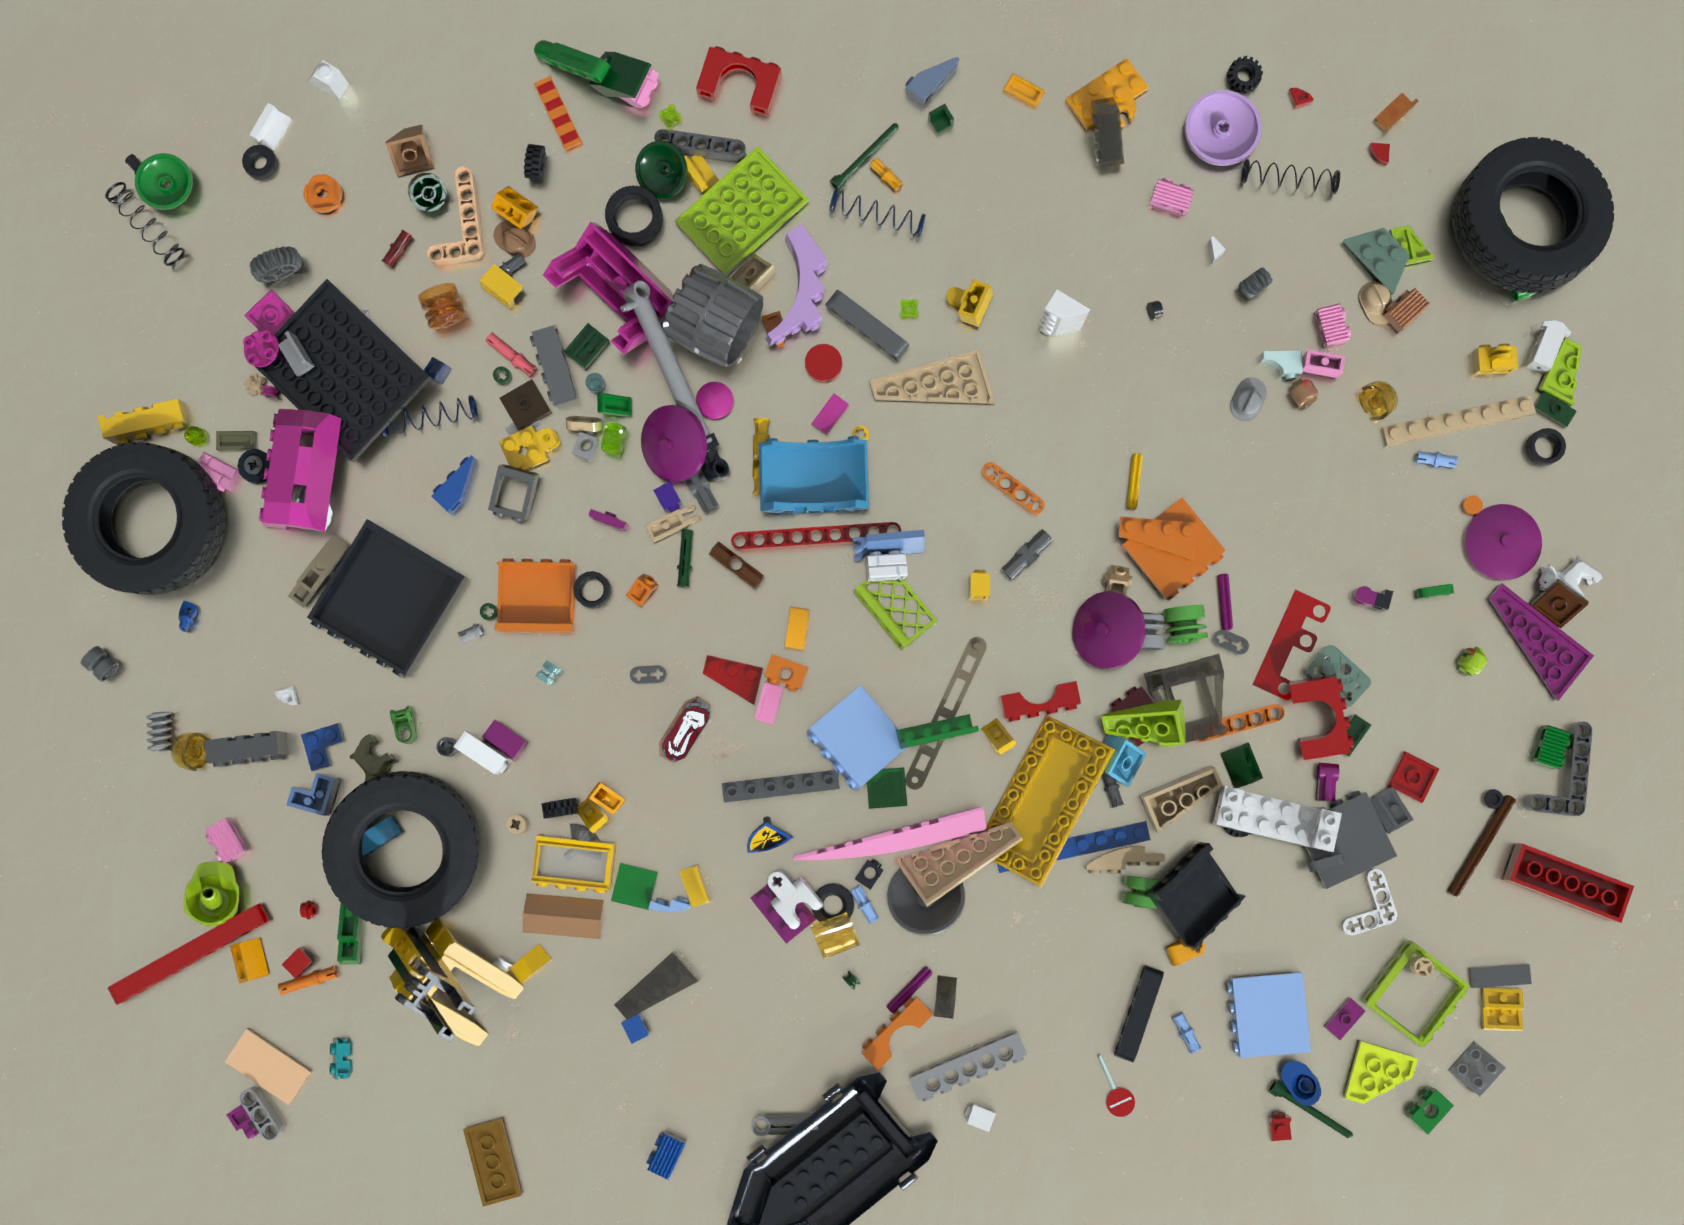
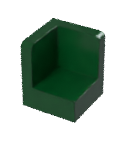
M946 104L928 113V121L936 135L953 127L954 118Z

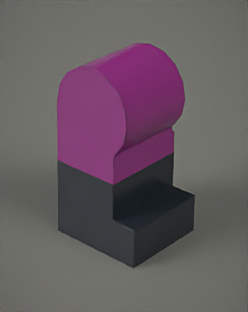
M1362 586L1354 590L1352 597L1358 604L1387 611L1389 610L1394 591L1385 589L1378 593L1372 591L1367 586Z

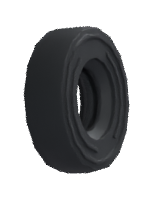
M253 145L243 154L242 164L246 173L251 177L264 179L271 176L276 170L277 159L273 151L267 146ZM258 155H262L266 158V165L263 168H255L253 166V159Z

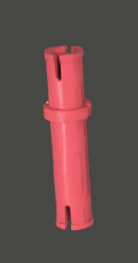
M493 332L487 336L488 339L485 342L511 361L514 367L517 366L528 376L535 372L537 367L525 359L522 353L516 352Z

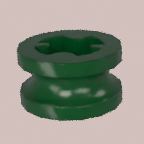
M500 366L493 371V378L500 384H506L511 379V372L506 367ZM499 371H506L507 374H505L506 378L504 380L497 378V376H500L498 375Z
M491 603L483 604L480 608L481 617L488 621L494 620L497 617V607ZM487 607L494 609V613H491L492 616L490 617L484 614Z
M848 971V975L842 978L855 990V986L857 984L860 985L861 982L852 972Z

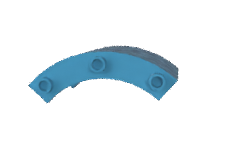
M849 436L847 440L819 442L818 440H807V443L781 442L777 438H768L766 442L759 443L760 512L782 513L783 511H792V514L835 513L841 509L847 511L869 509L867 440H861L859 436Z

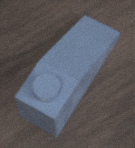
M952 58L919 72L915 77H910L905 84L906 94L923 107L959 66V58Z

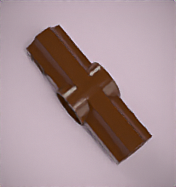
M718 541L709 553L711 557L755 589L764 578L762 573ZM736 560L742 563L741 568L738 570H734L731 567L732 562Z

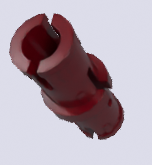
M402 229L394 243L389 245L390 249L381 261L392 268L398 256L403 254V249L410 238H412V235Z

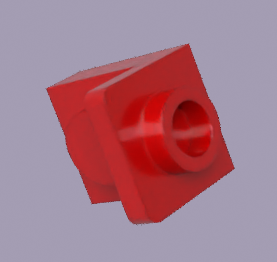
M1285 1112L1273 1113L1274 1116H1268L1271 1141L1292 1140L1291 1117L1286 1115Z

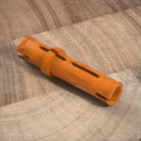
M331 966L320 971L314 970L311 974L279 983L278 990L282 989L279 993L284 995L314 984L321 985L324 981L338 978V972H334L336 967Z

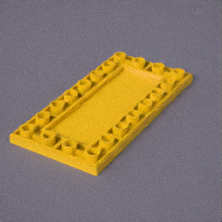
M1046 715L987 824L986 830H984L986 832L991 828L1011 822L1023 840L993 860V862L1042 888L1115 749Z

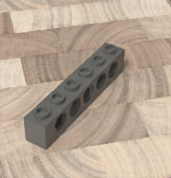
M835 770L722 783L724 803L840 789L838 773Z

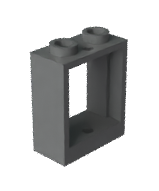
M505 464L499 465L488 510L493 511V514L497 516H512V520L519 522L529 518L539 474ZM503 475L529 482L522 512L497 505Z

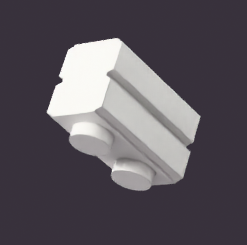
M898 550L890 551L889 554L881 555V552H871L865 559L867 581L905 579L908 575L906 554L900 553Z

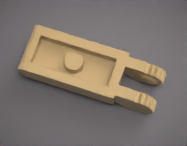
M690 505L681 510L678 509L646 524L645 527L652 542L655 543L701 520L699 515H695L688 520H684L682 516L696 509L695 505Z

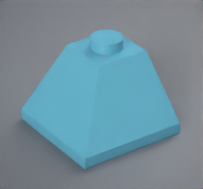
M1108 734L1104 744L1114 748L1115 751L1105 768V773L1129 787L1147 753L1126 739Z

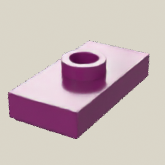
M590 509L588 514L591 519L622 531H626L628 527L627 522L617 519L615 514L605 511L604 514Z
M1349 997L1324 1027L1338 1040H1341L1365 1013V1010Z

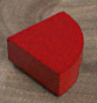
M1290 88L1288 90L1295 108L1311 103L1314 100L1310 93L1299 88Z
M1371 142V153L1379 162L1388 164L1390 144Z

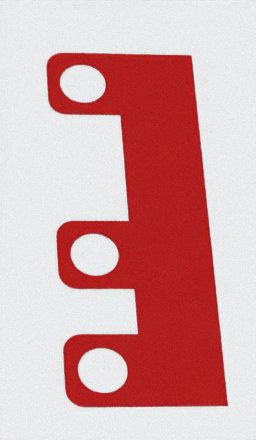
M1295 589L1253 682L1254 686L1284 700L1291 699V691L1289 694L1283 695L1278 690L1281 683L1289 684L1291 680L1280 676L1293 646L1305 652L1313 650L1317 636L1303 629L1302 625L1306 616L1320 623L1325 622L1331 610L1328 604ZM1321 605L1325 608L1326 612L1323 617H1316L1314 615L1313 609L1315 606ZM1303 635H1309L1312 638V644L1309 647H1304L1300 644V638Z

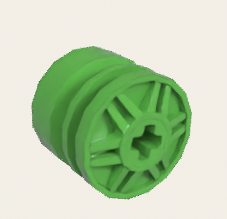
M1187 605L1163 610L1165 623H1174V627L1166 630V633H1175V636L1167 637L1168 643L1187 644L1208 638L1207 632H1198V630L1207 628V625L1197 624V620L1205 618L1204 605Z

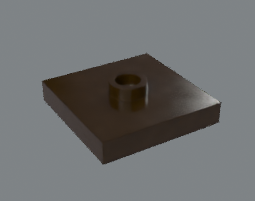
M532 379L499 398L518 431L551 413L550 408Z

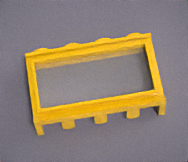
M538 834L536 835L531 882H535L536 886L541 887L553 884L555 888L567 889V886L575 887L574 890L586 891V888L594 889L596 893H605L606 890L611 888L616 842L603 843L598 840L585 841L580 840V838L567 839L561 838V836L549 837Z

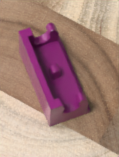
M494 720L482 735L485 742L514 762L524 749L526 743L524 739L497 720Z

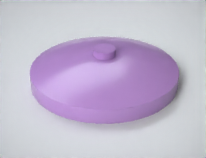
M1217 90L1207 93L1193 104L1185 122L1186 140L1191 150L1207 163L1218 166L1239 163L1253 152L1259 142L1262 128L1260 115L1254 104L1237 92Z

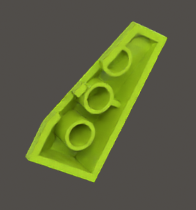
M1182 700L1160 701L1101 716L1105 734L1124 738L1134 737L1141 739L1143 742H1157L1161 746L1185 745V713Z

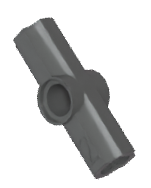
M698 471L696 475L686 480L687 486L698 500L705 514L719 507L703 473Z
M1041 529L1028 543L1026 542L1015 552V555L1001 570L1009 579H1015L1054 540L1046 531Z

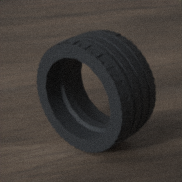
M632 185L622 187L611 195L605 208V220L611 234L621 243L630 246H640L649 243L657 236L662 226L663 213L659 201L649 190L641 186ZM629 200L644 201L652 210L650 224L639 232L630 233L623 231L616 222L617 210L623 203Z

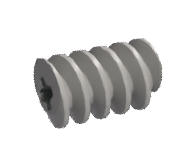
M154 712L146 716V719L152 721L147 724V727L152 728V730L147 732V735L153 736L147 739L148 743L153 744L148 747V750L153 752L173 751L167 748L173 745V742L167 741L168 738L172 737V734L167 733L172 727L166 725L172 722V719L166 718L172 712Z

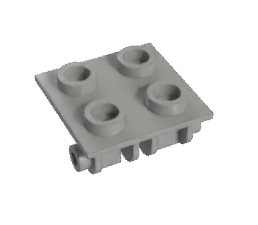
M1474 1041L1449 1071L1470 1088L1475 1095L1477 1094L1481 1097L1506 1067Z

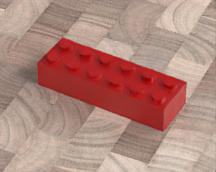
M1521 843L1515 844L1503 880L1618 923H1622L1634 889L1633 885Z

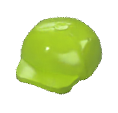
M203 862L197 866L192 880L187 883L185 888L184 911L195 922L204 926L224 924L236 914L238 909L239 886L236 883L234 870L228 863Z

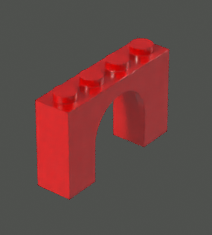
M709 46L696 86L697 95L715 100L722 78L730 71L744 70L749 72L756 80V86L750 102V110L769 116L782 75L781 67L772 62L768 64L761 62L756 57H744L739 52H727L719 46H715V48Z
M1333 674L1291 681L1289 685L1293 704L1314 700L1323 701L1332 707L1336 715L1335 723L1328 732L1300 738L1303 759L1310 760L1351 753L1350 747H1354L1352 735L1348 736L1347 728H1350L1348 716L1344 717L1343 709H1347L1345 697L1341 698L1340 690H1343L1342 680L1337 679V675Z

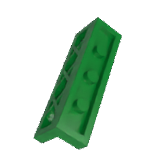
M970 714L899 729L896 730L900 749L972 734L978 732L979 728L978 726H972Z

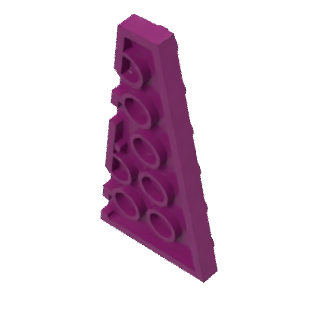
M1503 583L1499 584L1488 598L1555 700L1559 701L1594 655Z

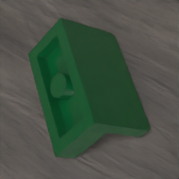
M1249 742L1221 753L1234 788H1240L1263 779Z

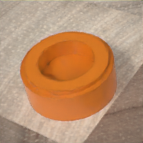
M1469 496L1462 502V509L1468 515L1478 514L1483 508V502L1478 496Z

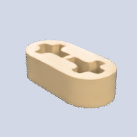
M569 416L566 418V429L598 432L602 430V419L597 417Z

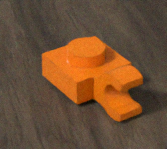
M780 311L762 316L767 334L783 321ZM784 341L778 344L777 347L784 346Z

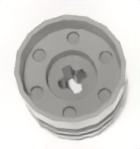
M1142 612L1146 629L1144 642L1140 650L1165 649V636L1156 634V631L1165 629L1164 625L1156 624V622L1165 621V616Z

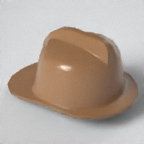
M508 220L500 222L496 226L493 238L495 243L512 256L520 253L524 258L533 253L535 239L524 227L520 229Z

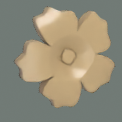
M251 373L248 377L249 380H244L243 385L248 390L247 394L250 396L257 395V392L261 394L264 391L262 385L267 382L265 377H258L256 373Z

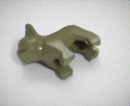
M371 734L364 736L360 740L355 752L350 755V759H354L364 770L365 781L387 773L390 765L398 762L393 754L389 755L387 752L381 757L372 754L373 746L379 744L380 741Z

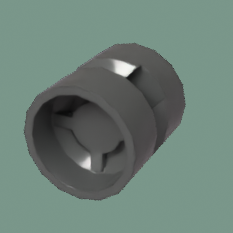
M100 646L90 649L80 662L88 671H93L94 676L100 682L109 679L119 667V663L110 656L107 657V653Z

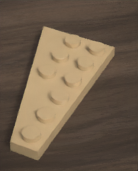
M979 349L870 380L875 400L995 404Z
M1010 822L980 834L975 833L969 835L970 837L961 840L956 839L931 847L929 850L920 853L915 852L910 856L894 860L928 907L1022 841L1023 838L1014 825Z

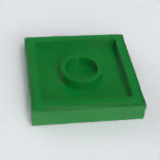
M904 767L881 769L867 781L869 809L907 806Z
M620 863L611 901L649 910L658 872Z

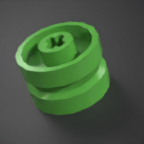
M1125 875L1124 886L1136 889V891L1124 892L1122 903L1140 908H1157L1147 892L1159 880Z

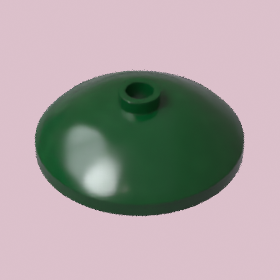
M655 141L647 144L639 152L635 164V173L639 185L649 190L656 198L665 199L673 197L685 185L688 173L687 163L682 152L672 143Z

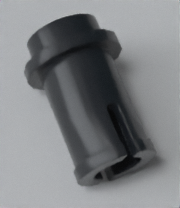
M134 154L129 155L125 159V163L136 174L141 162Z

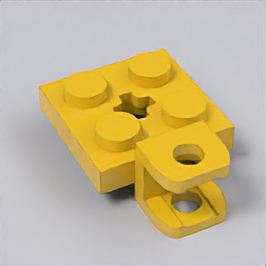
M531 425L500 440L499 444L509 466L528 471L549 461L546 452L557 448L561 441L555 430L544 428L536 431L535 426ZM522 446L528 447L525 456L519 452Z

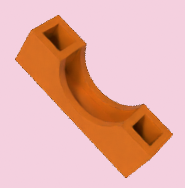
M917 996L914 998L910 997L903 1004L905 1008L900 1013L896 1011L889 1018L891 1022L886 1027L882 1025L875 1032L877 1036L873 1040L868 1039L862 1045L863 1050L861 1054L877 1070L892 1057L889 1041L895 1030L906 1025L920 1028L933 1015V1012Z

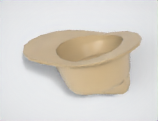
M1379 282L1366 283L1359 291V300L1366 316L1372 323L1377 325L1389 323L1383 317L1387 313L1385 309L1393 303L1389 290Z

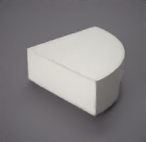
M294 686L274 691L276 697L283 703L299 705Z

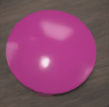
M258 330L250 336H246L243 340L244 356L247 362L255 367L268 366L278 355L279 343L276 336L270 331Z
M709 382L698 390L696 403L701 414L707 419H719L726 416L732 410L733 394L725 384Z

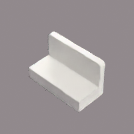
M267 103L250 136L254 141L274 151L292 119L279 112L275 106Z

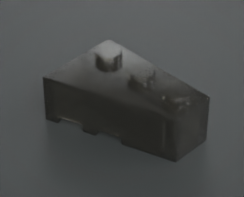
M1114 97L1092 100L1093 114H1091V119L1095 127L1093 138L1094 143H1097L1098 149L1095 150L1096 161H1099L1102 167L1124 164L1120 111Z

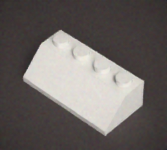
M1057 289L1046 306L1038 327L1048 336L1050 334L1058 336L1080 331L1090 309Z

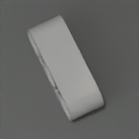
M257 1087L244 1090L240 1095V1102L262 1137L266 1140H273L280 1136L284 1126L262 1091ZM249 1092L254 1094L255 1099L253 1102L248 1099ZM259 1109H263L265 1111L264 1118H261L259 1116ZM270 1125L275 1127V1134L269 1132Z

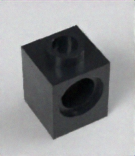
M867 859L854 879L871 890L884 871L881 869L882 864L875 859L871 861ZM868 867H872L876 871L873 878H867L864 875V871Z

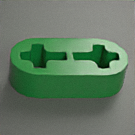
M1453 584L1417 589L1418 599L1454 594Z

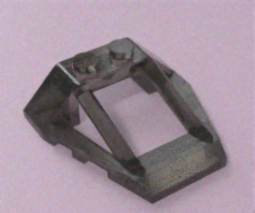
M1219 654L1143 673L1148 692L1155 703L1163 701L1158 690L1164 689L1167 701L1175 700L1171 687L1196 680L1199 681L1210 717L1185 723V743L1221 734L1224 670ZM1214 676L1215 706L1206 678Z

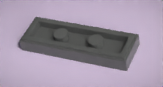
M1530 964L1469 968L1471 988L1532 984Z

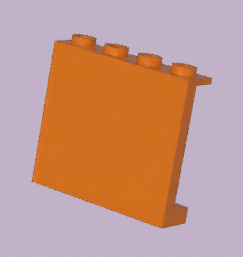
M1183 497L1155 519L1198 523L1194 562L1127 540L1120 546L1124 552L1127 551L1163 595V600L1167 597L1170 600L1179 593L1177 589L1182 585L1185 588L1194 581L1192 577L1197 573L1200 576L1209 569L1207 565L1212 561L1216 564L1224 557L1222 553L1226 551Z
M503 558L502 562H497L499 572L495 631L574 633L575 595L573 587L576 581V564L571 563L569 559H560L559 562H552V559H540V562H533V559H521V562H514V559Z

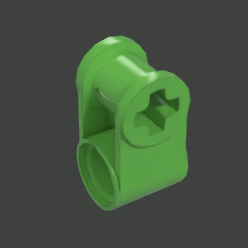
M406 706L405 709L397 711L390 710V718L396 739L405 744L413 743L416 740L417 733L411 707ZM405 730H409L410 736L404 740L402 734Z

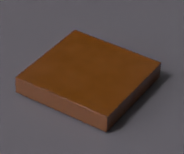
M1557 579L1531 602V606L1562 628L1587 607L1589 601Z

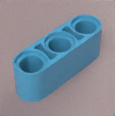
M393 816L386 818L364 833L362 841L363 858L402 833Z

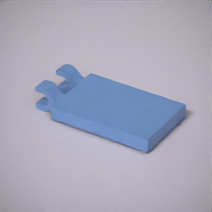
M924 530L868 534L866 537H853V543L861 544L853 546L854 552L860 553L854 555V560L856 561L862 560L866 555L869 556L871 552H881V555L889 554L890 551L895 550L905 554L925 552Z

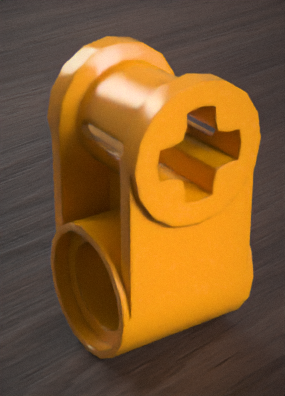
M1180 941L1170 944L1165 948L1172 965L1177 966L1202 955L1205 951V944L1203 942L1197 947V951L1193 948L1184 947Z

